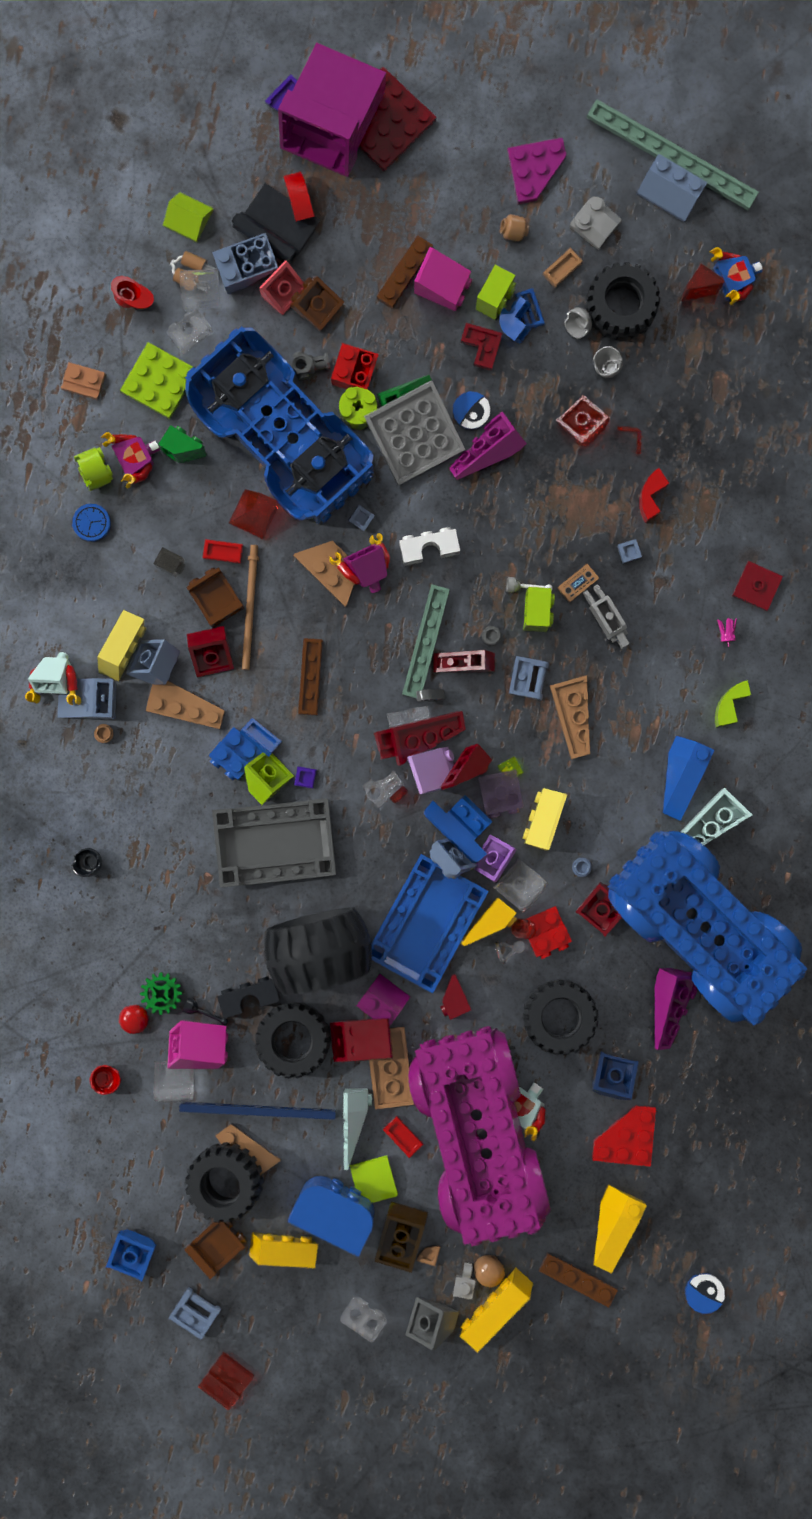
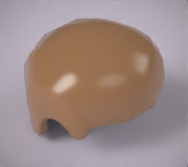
M483 1255L474 1264V1275L484 1287L493 1288L500 1284L505 1277L503 1264L493 1255Z

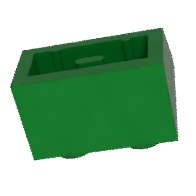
M170 425L158 443L163 454L178 463L205 458L207 455L204 449L205 446L202 445L203 442L195 436L189 437L186 435L187 432L179 426L175 428Z

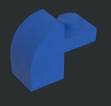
M521 296L513 302L510 311L503 308L499 319L503 332L519 344H521L531 330L528 325L521 321V318L532 304Z

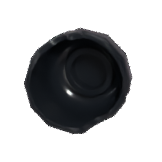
M92 848L81 849L74 855V862L71 865L72 870L80 877H92L100 871L102 857L97 850Z

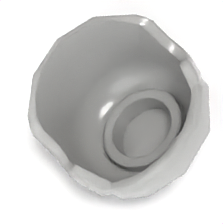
M579 307L571 309L567 313L568 317L564 321V325L572 337L579 339L590 332L592 318L585 309Z
M612 346L602 347L593 357L596 372L604 378H611L617 375L623 366L620 352Z

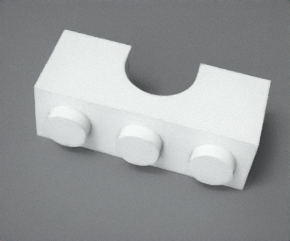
M450 527L442 528L440 532L433 534L432 531L423 532L418 537L413 535L402 537L403 540H399L404 566L423 562L421 552L429 545L438 548L441 558L460 554L456 529L451 530Z

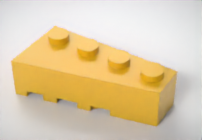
M515 1267L501 1285L490 1294L486 1302L475 1310L473 1317L464 1321L461 1325L460 1337L478 1352L530 1299L533 1282Z

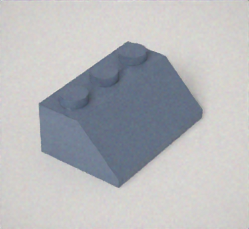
M658 154L637 194L685 222L702 195L707 182Z

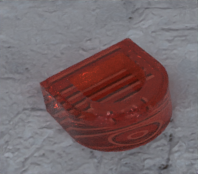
M402 786L389 799L393 803H397L408 793V790Z

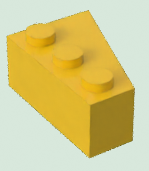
M252 1232L249 1256L258 1265L315 1268L318 1244L312 1240V1237L308 1236L295 1238L290 1235L280 1236Z

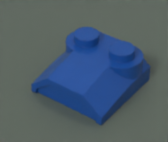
M120 1230L106 1267L143 1281L156 1244L151 1238L134 1231Z

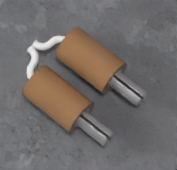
M185 251L183 256H179L176 260L171 261L170 265L173 267L172 273L174 274L173 281L193 290L197 287L208 291L209 285L200 282L198 276L180 268H177L175 271L174 263L181 259V264L200 273H203L205 270L215 275L217 268L208 265L206 259Z

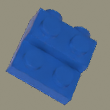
M233 727L209 754V757L212 758L209 762L218 769L220 766L226 770L224 774L231 780L236 778L240 781L245 775L244 767L260 755L262 751Z

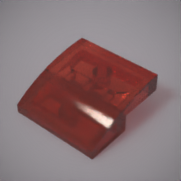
M223 1351L198 1387L229 1411L252 1381L254 1375Z

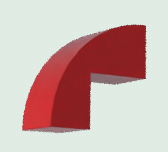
M302 172L283 176L295 220L299 221L314 217Z
M660 468L656 469L648 477L640 493L639 507L645 523L658 516L661 512L652 496L669 485Z

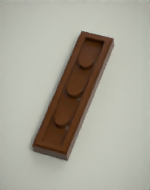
M303 639L298 715L318 716L323 639Z

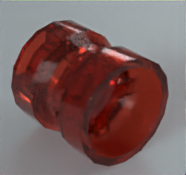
M517 919L512 924L511 931L517 938L531 939L536 934V925L530 920Z

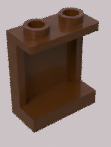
M219 567L209 569L205 572L204 577L191 580L188 583L189 586L186 587L212 628L245 609Z
M222 1220L220 1223H211L184 1249L209 1279H212L225 1264L247 1246L245 1242L247 1240L240 1231L236 1232L233 1228V1222L225 1223Z

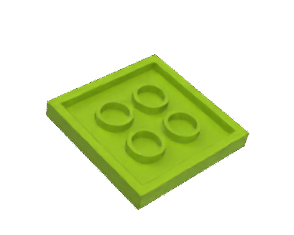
M147 342L120 392L164 417L171 419L186 393L185 377L193 366Z

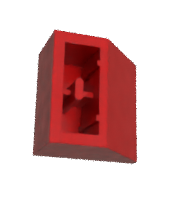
M342 343L331 377L332 385L343 389L350 387L368 389L379 354Z

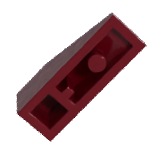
M487 650L433 653V672H495V653Z
M479 744L466 747L440 786L441 789H447L478 775H483L489 769L488 766L492 759Z

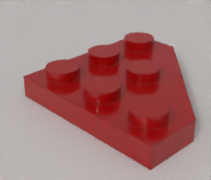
M635 1105L630 1109L627 1114L594 1139L592 1160L651 1167L656 1107Z

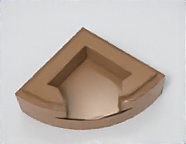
M432 1245L424 1248L417 1256L416 1261L435 1266L440 1246Z

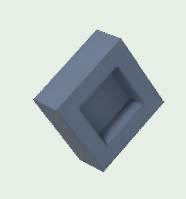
M358 505L348 521L365 531L375 515Z
M636 539L617 545L623 564L642 558Z

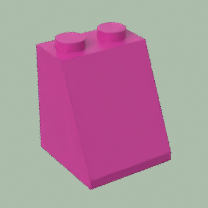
M429 247L414 281V294L456 311L457 307H461L463 304L465 289L469 290L473 280L470 278L471 271L434 248Z
M181 1020L169 1031L167 1069H219L227 1061L225 1044L228 1041V1033L226 1032V1026Z

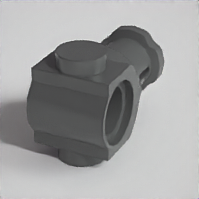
M304 352L293 354L292 366L298 381L308 380L311 374H315V370L326 368L331 370L328 353L317 357L307 355ZM299 363L306 365L302 370L296 368Z

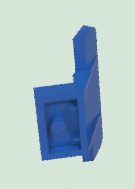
M466 795L447 813L434 801L424 810L425 817L472 863L479 862L487 855L474 840L493 821Z

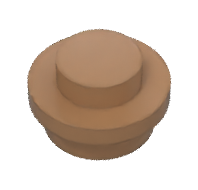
M101 724L96 727L94 736L98 742L108 743L112 740L114 732L109 725Z

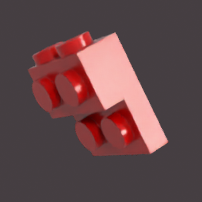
M556 906L520 921L535 957L540 956L543 959L552 955L551 951L558 948L559 951L570 947L568 943L572 942Z

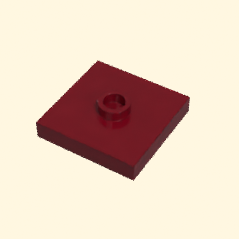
M747 561L732 596L764 611H768L783 576Z

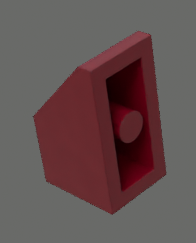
M455 974L451 975L442 999L443 1005L440 1006L444 1017L449 1016L450 1020L471 1011Z

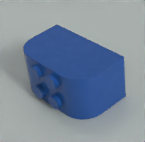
M316 1176L304 1184L287 1222L359 1257L372 1230L375 1210L371 1201L360 1195V1190L354 1187L348 1188L344 1186L342 1181L336 1178L332 1180L325 1176Z

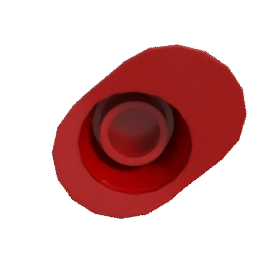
M118 276L113 279L111 290L119 306L123 308L145 309L153 304L154 296L146 287L126 276Z

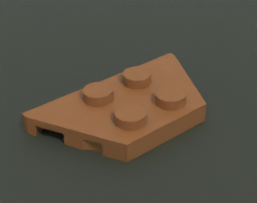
M333 541L295 553L293 556L346 607L354 584L342 575L337 568L338 565H332L329 562V558L332 557L334 561H337L338 557H336L335 552L341 554V561L344 562L343 558L348 555Z

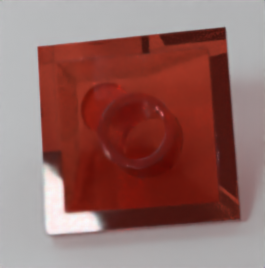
M245 489L229 524L263 539L277 512L279 503L277 500L262 493Z

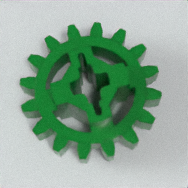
M163 972L159 973V977L154 973L152 974V980L149 978L145 979L148 983L147 985H141L145 989L144 992L140 993V995L145 997L141 1002H147L146 1009L152 1007L153 1014L157 1010H159L160 1015L164 1013V1010L170 1013V1007L176 1009L177 1005L175 1002H181L178 995L183 994V992L178 991V988L182 985H176L177 978L170 979V973L166 977H164ZM163 980L167 983H165L164 985H159L158 983H156V981ZM172 987H173V990H174V997H173V999H172V997L170 996V989H171ZM149 989L152 990V998H151V999H150V997H149ZM164 989L165 997H158V990ZM158 1002H164V1003L167 1004V1005H166V1006H158V1005H156V1004H157Z

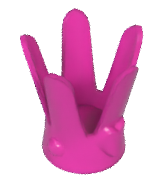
M729 618L726 620V632L722 621L717 620L721 632V642H727L728 647H730L729 642L736 641L735 628L737 618L735 619L734 628L733 620Z

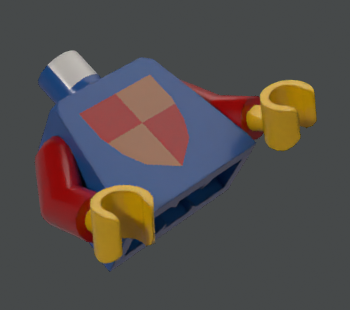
M715 247L709 253L714 254V257L711 258L712 262L718 260L714 266V271L726 301L732 299L730 305H733L735 302L745 300L753 290V285L756 281L755 275L762 273L761 263L756 262L750 265L747 256L741 257L738 254L723 252L719 247Z

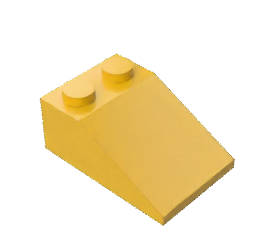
M496 898L460 943L466 946L502 930L506 926L510 927L517 919L514 917L516 912L502 900Z

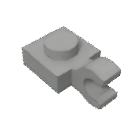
M464 1262L462 1276L456 1275L453 1296L472 1300L476 1281L475 1278H471L472 1263Z

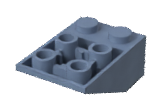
M266 233L212 252L227 294L244 289L278 269Z
M77 679L78 690L75 691L76 695L81 698L80 705L75 703V698L73 699V706L66 701L70 691L67 694H59L58 718L115 719L117 681L114 679Z

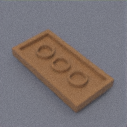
M404 1026L390 1028L393 1058L369 1060L375 1109L414 1105L409 1088V1061Z

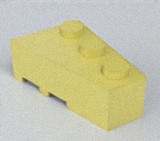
M125 610L122 611L97 657L99 673L120 681L132 653L137 648L139 638H142L146 631L143 618Z

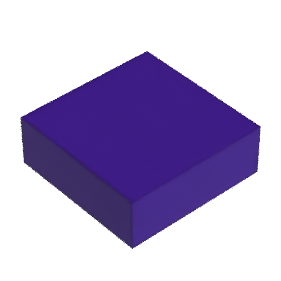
M298 766L294 785L313 789L317 770Z

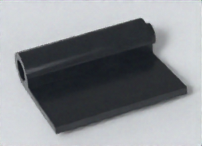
M264 183L245 213H236L232 219L233 228L249 239L266 233L273 255L283 262L287 261L290 265L321 221L316 216L296 221L290 199L267 183Z

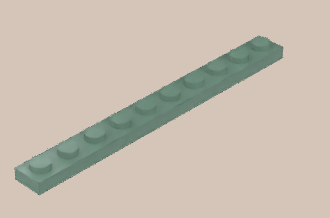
M599 100L595 101L587 115V119L650 155L657 157L660 154L706 181V187L746 210H749L759 193Z

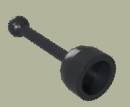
M188 997L182 1012L190 1015L199 1012L221 1022L222 1025L228 1024L227 1018H220L199 1009L198 1003Z

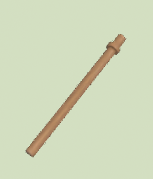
M258 545L250 546V556H248L249 575L242 670L250 669L257 561H259L257 556Z

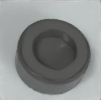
M488 626L482 632V640L489 646L496 645L501 639V632L495 626Z

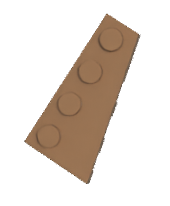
M586 675L550 686L571 759L590 754Z

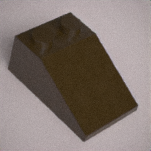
M391 1202L374 1262L412 1273L428 1212Z

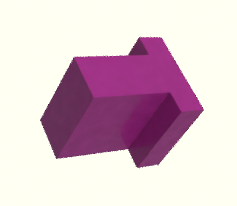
M316 42L293 91L287 90L278 108L280 148L349 177L357 160L358 147L385 94L386 72Z

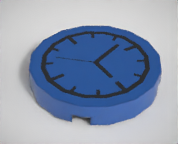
M86 504L75 512L72 518V526L75 533L81 539L87 542H96L108 534L111 528V519L108 512L102 506Z

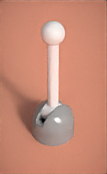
M507 578L506 592L513 593L517 592L520 588L528 587L551 588L552 591L550 584L546 586L521 584L517 578Z

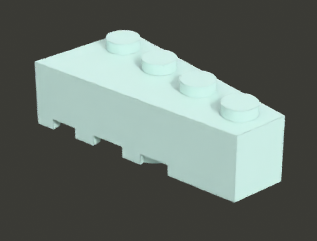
M723 788L680 832L693 837L702 845H705L749 818L752 814Z

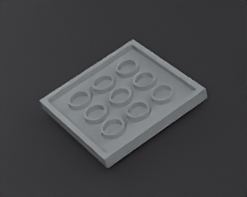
M433 381L421 385L364 416L398 485L465 450Z

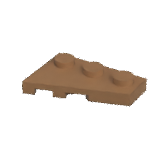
M232 1123L215 1135L221 1144L229 1142L230 1146H233L235 1143L240 1145L239 1149L241 1150L248 1149L250 1151L248 1154L251 1157L255 1156L257 1158L256 1165H261L262 1172L260 1175L281 1161L279 1157L273 1155L264 1146L258 1144Z

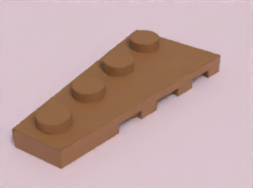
M169 681L166 684H152L146 712L216 729H221L225 711Z

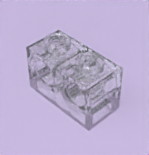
M353 1297L341 1315L340 1322L373 1343L386 1324V1318L384 1317L385 1314L376 1308L373 1310L368 1307V1303L362 1298L356 1299ZM359 1309L361 1315L354 1317L351 1314V1310ZM369 1320H376L378 1325L371 1328L367 1325V1322Z

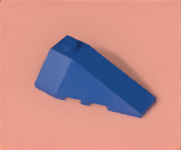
M679 736L675 737L668 752L663 814L681 821L709 764L714 749L696 741Z

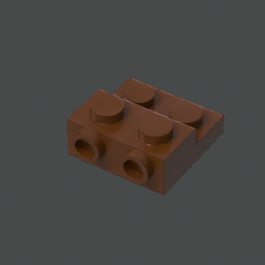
M318 276L308 277L302 284L304 289L300 293L297 291L290 298L292 303L289 306L302 318L308 320L318 331H321L343 305L344 301Z

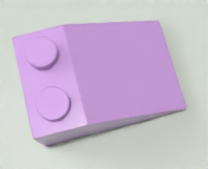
M448 747L408 757L420 794L442 790L440 786L454 766V755Z

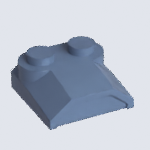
M448 838L437 840L430 850L431 860L440 866L443 874L449 879H456L460 874L478 866L476 863H472Z

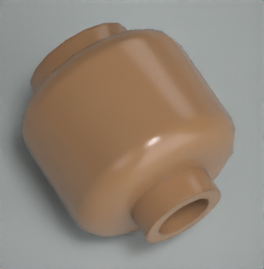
M511 214L502 219L500 233L503 234L506 240L520 242L524 236L528 235L529 225H527L524 217Z

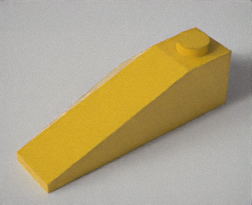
M609 1184L600 1202L594 1265L612 1273L638 1226L647 1205L644 1201Z

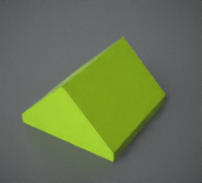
M179 192L168 203L163 226L197 242L214 209Z

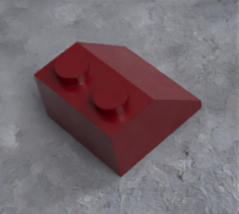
M224 626L187 634L188 649L197 677L234 669Z

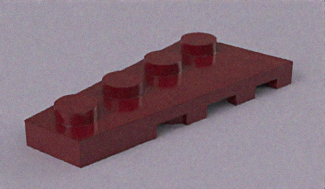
M455 711L390 727L397 765L401 766L408 761L409 756L431 749L440 742L446 741L466 730L463 711Z

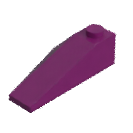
M659 968L655 984V1049L657 1050L671 1048L680 1029L678 1023L682 1016H686L688 1012L686 1009L690 998L694 1000L698 988L692 981L693 973L674 968Z

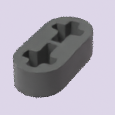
M443 689L416 691L417 702L445 700V692Z

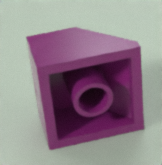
M379 974L356 1006L373 1019L389 1018L390 1027L411 996Z

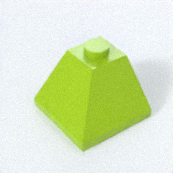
M262 752L244 767L248 791L261 805L272 798L294 777L273 753L268 757Z

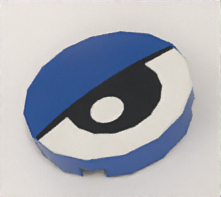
M470 391L463 393L457 397L453 404L454 420L464 429H479L489 419V402L478 392Z
M709 1273L692 1276L685 1287L686 1300L689 1306L702 1314L716 1311L722 1305L725 1298L722 1283Z

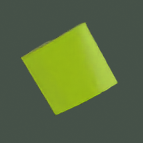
M387 1155L350 1165L355 1188L360 1190V1195L369 1199L371 1203L398 1196Z

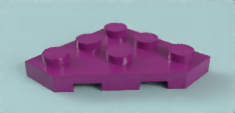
M563 138L514 146L507 149L518 204L537 201L543 189L548 185L559 166L566 159Z

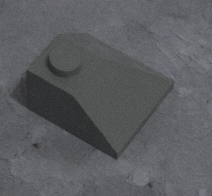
M416 1297L405 1335L431 1350H436L454 1331L459 1312L444 1304Z

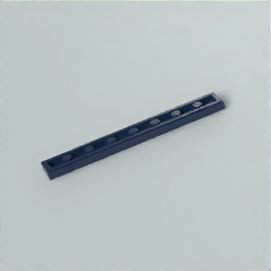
M182 1102L179 1105V1112L336 1119L335 1109Z

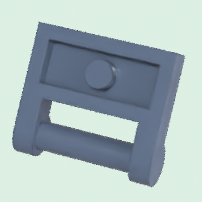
M516 656L509 694L543 700L542 689L546 669L549 668V662ZM536 666L539 667L535 691L530 692L533 667Z
M188 1287L169 1316V1319L202 1340L221 1308L217 1305H212L194 1293L192 1288ZM188 1298L210 1312V1316L207 1318L186 1304Z

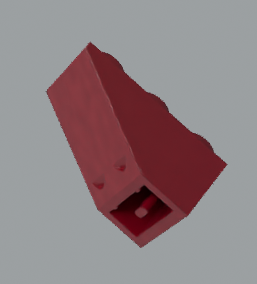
M389 1018L343 1020L330 1023L334 1062L393 1058Z

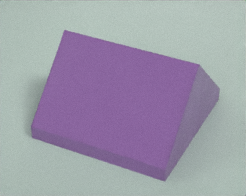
M489 835L482 846L487 855L476 863L478 866L474 870L496 883L517 849Z

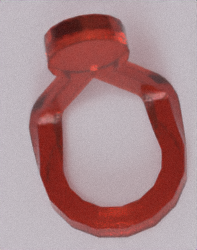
M617 426V430L637 432L636 454H641V430L634 427Z

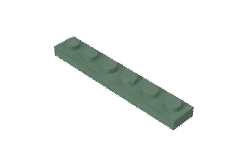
M431 584L402 693L404 696L417 699L416 691L424 689L450 591L448 588Z

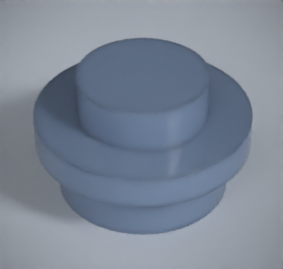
M586 858L576 859L572 864L573 873L579 877L587 876L591 872L589 860Z

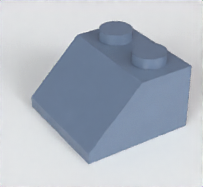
M165 639L140 640L126 674L153 685L166 684L177 662L180 651Z

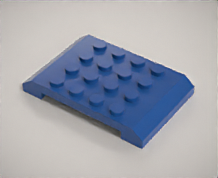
M421 854L371 944L372 960L423 989L434 993L442 975L489 891L460 875L456 879L447 878L438 864Z

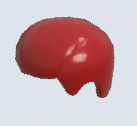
M130 1005L123 1008L120 1012L118 1023L125 1032L138 1034L148 1026L149 1016L147 1011L140 1005Z
M101 1065L91 1072L89 1081L91 1088L96 1093L107 1095L114 1093L119 1088L121 1079L118 1070L109 1065Z

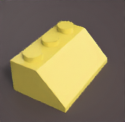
M544 788L541 792H537L534 801L537 803L535 810H531L528 819L531 821L530 828L525 829L522 838L525 839L524 844L545 851L550 849L567 794Z

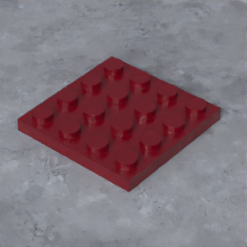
M382 67L380 70L386 72L385 94L359 148L385 172L436 121V116L388 70Z

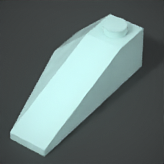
M345 1088L344 1170L349 1168L368 1111V1105H372V1093H368V1088Z

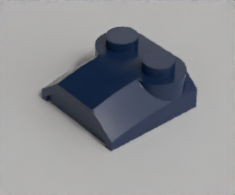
M600 1052L592 1091L599 1095L619 1100H631L639 1061H631Z

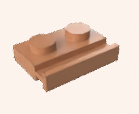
M68 362L61 389L98 400L106 374L105 372Z

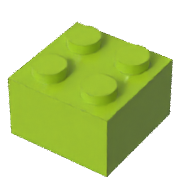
M495 265L477 297L476 310L496 320L503 308H506L507 298L510 300L515 292V275Z
M528 587L525 596L524 631L547 632L548 628L553 624L554 613H550V608L554 605L555 594H551V588Z

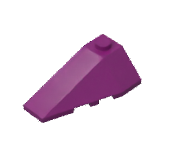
M503 412L499 413L483 428L485 431L479 438H474L472 447L469 450L463 451L449 469L457 480L512 456L527 444Z

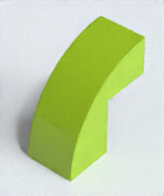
M748 680L730 688L722 696L715 712L716 727L738 722L733 700L751 696Z

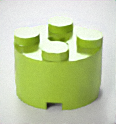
M350 387L343 393L339 401L341 419L349 428L354 430H362L368 427L364 416L377 409L375 395L368 389ZM358 406H361V408L359 409V411H356V410H355V408H357Z
M94 447L74 456L75 462L79 464L78 470L89 491L109 484L113 480V474L109 465H104L105 457L100 447L97 449Z

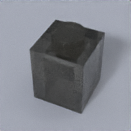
M163 547L153 563L155 567L174 577L181 574L185 568L183 557Z

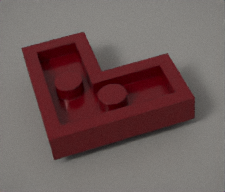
M466 323L461 343L478 347L474 366L492 371L502 333Z

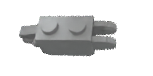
M595 585L594 591L600 600L595 602L588 590L583 593L590 605L589 609L608 640L611 639L612 642L617 641L621 649L629 645L625 637L628 634L626 623L608 595L605 596L599 585Z

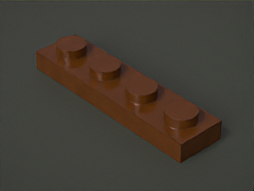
M417 235L376 296V299L393 309L421 267L429 247L433 248V245Z
M548 1252L539 1268L541 1273L608 1308L618 1291L617 1288Z

